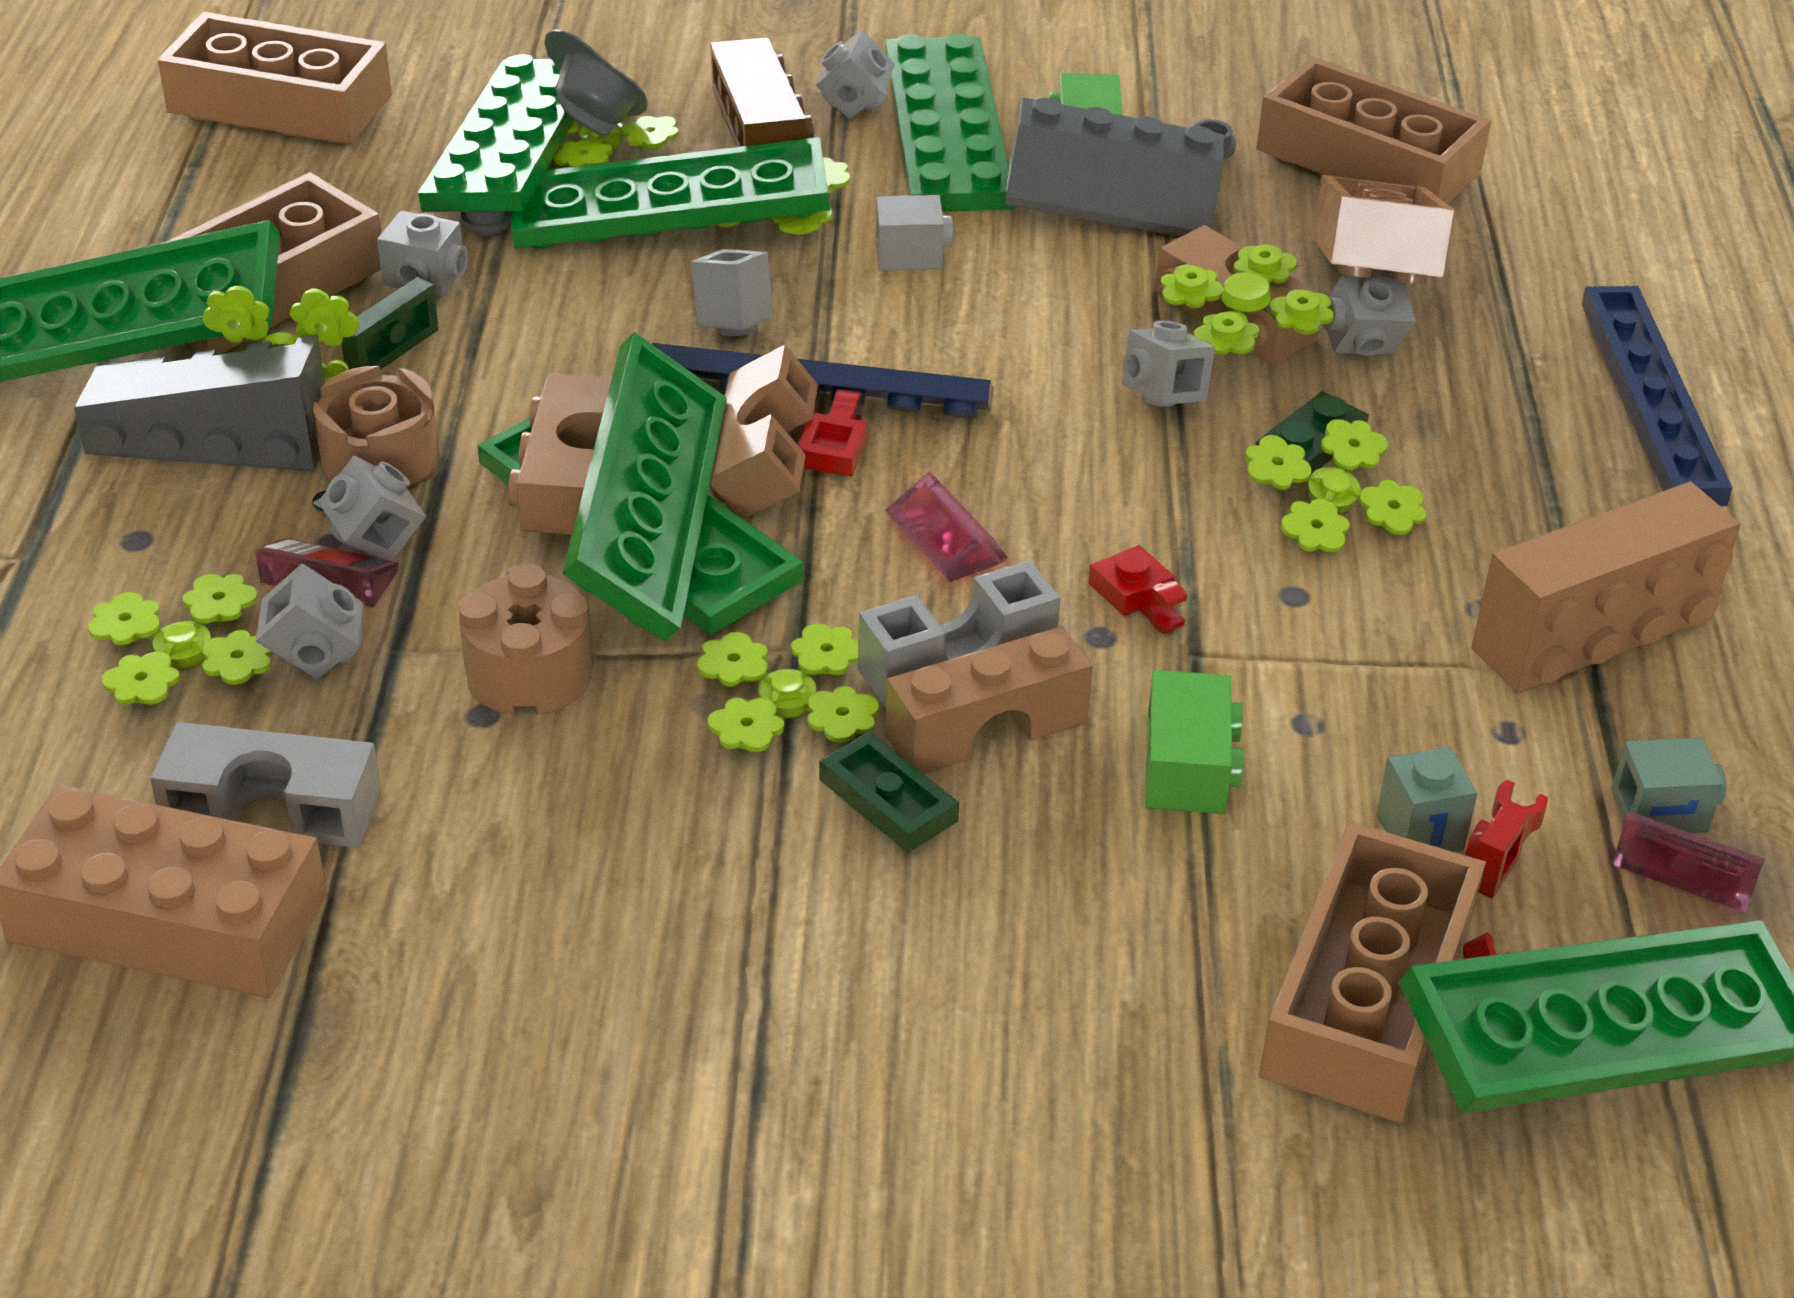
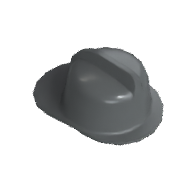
M553 29L545 35L544 45L547 54L555 67L560 71L556 84L557 98L564 112L573 120L596 134L606 137L625 116H639L646 111L648 100L643 90L635 81L610 65L588 44L564 30Z

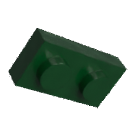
M416 277L357 316L359 319L357 333L350 337H343L341 343L343 359L349 370L365 366H380L381 370L439 330L434 284Z
M1321 391L1258 439L1255 445L1259 446L1260 440L1263 437L1275 435L1284 439L1287 445L1295 444L1302 447L1305 451L1303 460L1307 461L1311 466L1312 474L1333 459V455L1327 454L1321 449L1322 439L1326 436L1327 424L1336 419L1345 420L1350 424L1357 420L1368 423L1369 414L1347 404L1341 398Z
M870 731L819 761V780L907 853L958 822L959 802Z

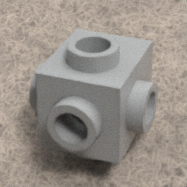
M863 29L844 44L840 41L833 45L822 57L820 63L823 65V68L815 85L820 89L826 102L838 108L848 119L852 118L862 109H865L867 112L874 110L888 95L889 91L886 89L895 63Z
M400 211L377 238L383 285L401 288L416 277H419L434 284L435 296L443 297L457 278L462 277L466 270L468 251L466 246L462 245L460 222L440 219L432 214H415Z
M1342 275L1329 295L1331 300L1330 310L1334 314L1333 321L1322 326L1328 331L1334 353H1353L1362 356L1375 354L1393 355L1416 320L1404 282L1393 280V277Z
M1156 321L1153 323V328L1129 330L1126 354L1123 358L1121 384L1142 394V400L1154 406L1170 407L1178 403L1207 401L1215 346L1188 334L1187 326L1173 321Z
M353 456L340 474L332 479L326 492L318 501L332 523L330 526L331 533L341 543L351 549H360L380 559L388 560L389 563L392 562L426 518V515L407 488L410 482L402 472L386 462H380L375 466L356 456Z
M300 564L262 598L256 642L277 654L285 663L298 667L318 680L338 662L340 664L348 662L359 649L363 639V633L360 631L363 602L355 598L345 587L330 582L306 565Z

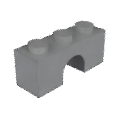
M1031 560L974 577L973 596L970 604L960 616L943 625L938 624L918 595L859 612L858 671L886 709L887 678L1057 628L1061 598Z
M176 722L150 777L156 805L233 820L240 809L252 802L262 799H279L286 801L292 833L316 837L318 844L360 848L381 793L374 743Z

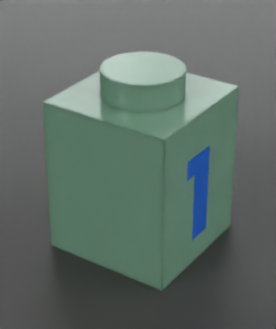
M1703 738L1625 741L1613 781L1612 791L1630 836L1641 835L1633 831L1636 815L1686 833L1708 832L1717 804L1723 803L1725 799L1726 779L1722 767L1719 764H1714Z
M1451 747L1392 756L1387 758L1376 815L1387 833L1451 852L1463 851L1478 793Z

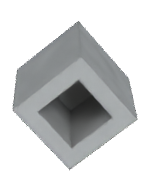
M940 195L876 196L875 242L879 270L942 269L943 248H952L953 225L952 216L942 215Z
M721 249L691 261L698 327L720 328V334L723 336H742L752 333L753 325L773 317L768 252Z

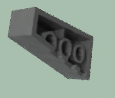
M318 335L298 337L295 344L273 347L271 341L249 344L246 351L218 355L216 349L195 351L191 359L170 361L166 356L96 365L74 407L85 454L314 471L319 461L320 453L313 404L314 401L318 403L321 398L320 388L325 384Z

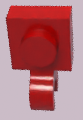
M838 389L829 415L813 412V418L807 422L798 446L806 454L804 468L853 477L868 440V422L861 421V415H856L857 407L861 400L860 392Z
M1140 545L1090 564L1089 584L1123 616L1140 610L1149 619L1153 627L1163 634L1185 626V619L1173 608L1174 605L1187 600L1185 590L1175 582V576Z
M1506 780L1498 786L1492 807L1493 820L1491 823L1483 819L1478 822L1465 852V856L1486 862L1478 893L1492 899L1520 858L1522 846L1526 838L1541 827L1548 803V797L1539 794L1535 802L1528 806L1514 803L1511 797L1515 783L1510 780Z

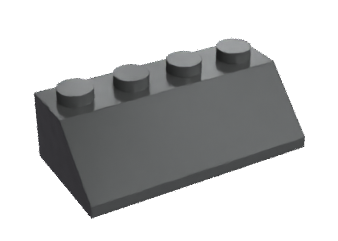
M1022 97L1011 149L1005 205L1179 237L1203 225L1212 229L1224 162V134L1214 133L1212 130L1202 126H1190L1187 128L1166 124L1148 116L1133 118L1112 114L1110 111L1100 107L1084 109L1063 105L1051 98L1030 99Z

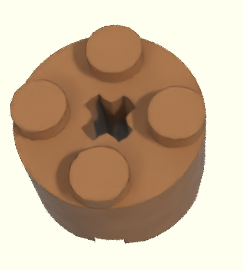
M365 366L342 372L325 382L320 388L321 398L318 403L314 401L313 414L321 466L328 479L332 481L333 478L339 475L353 456L375 466L380 462H386L394 466L407 477L410 482L408 487L420 481L431 480L438 474L440 453L433 392L426 380L412 371L398 368V377L381 375L380 366Z
M519 564L513 567L507 576L497 578L482 585L460 601L458 605L465 673L471 694L481 704L494 711L514 715V706H536L537 715L551 713L570 705L588 689L593 665L590 610L588 599L574 585L563 579L546 575L545 570L539 565Z

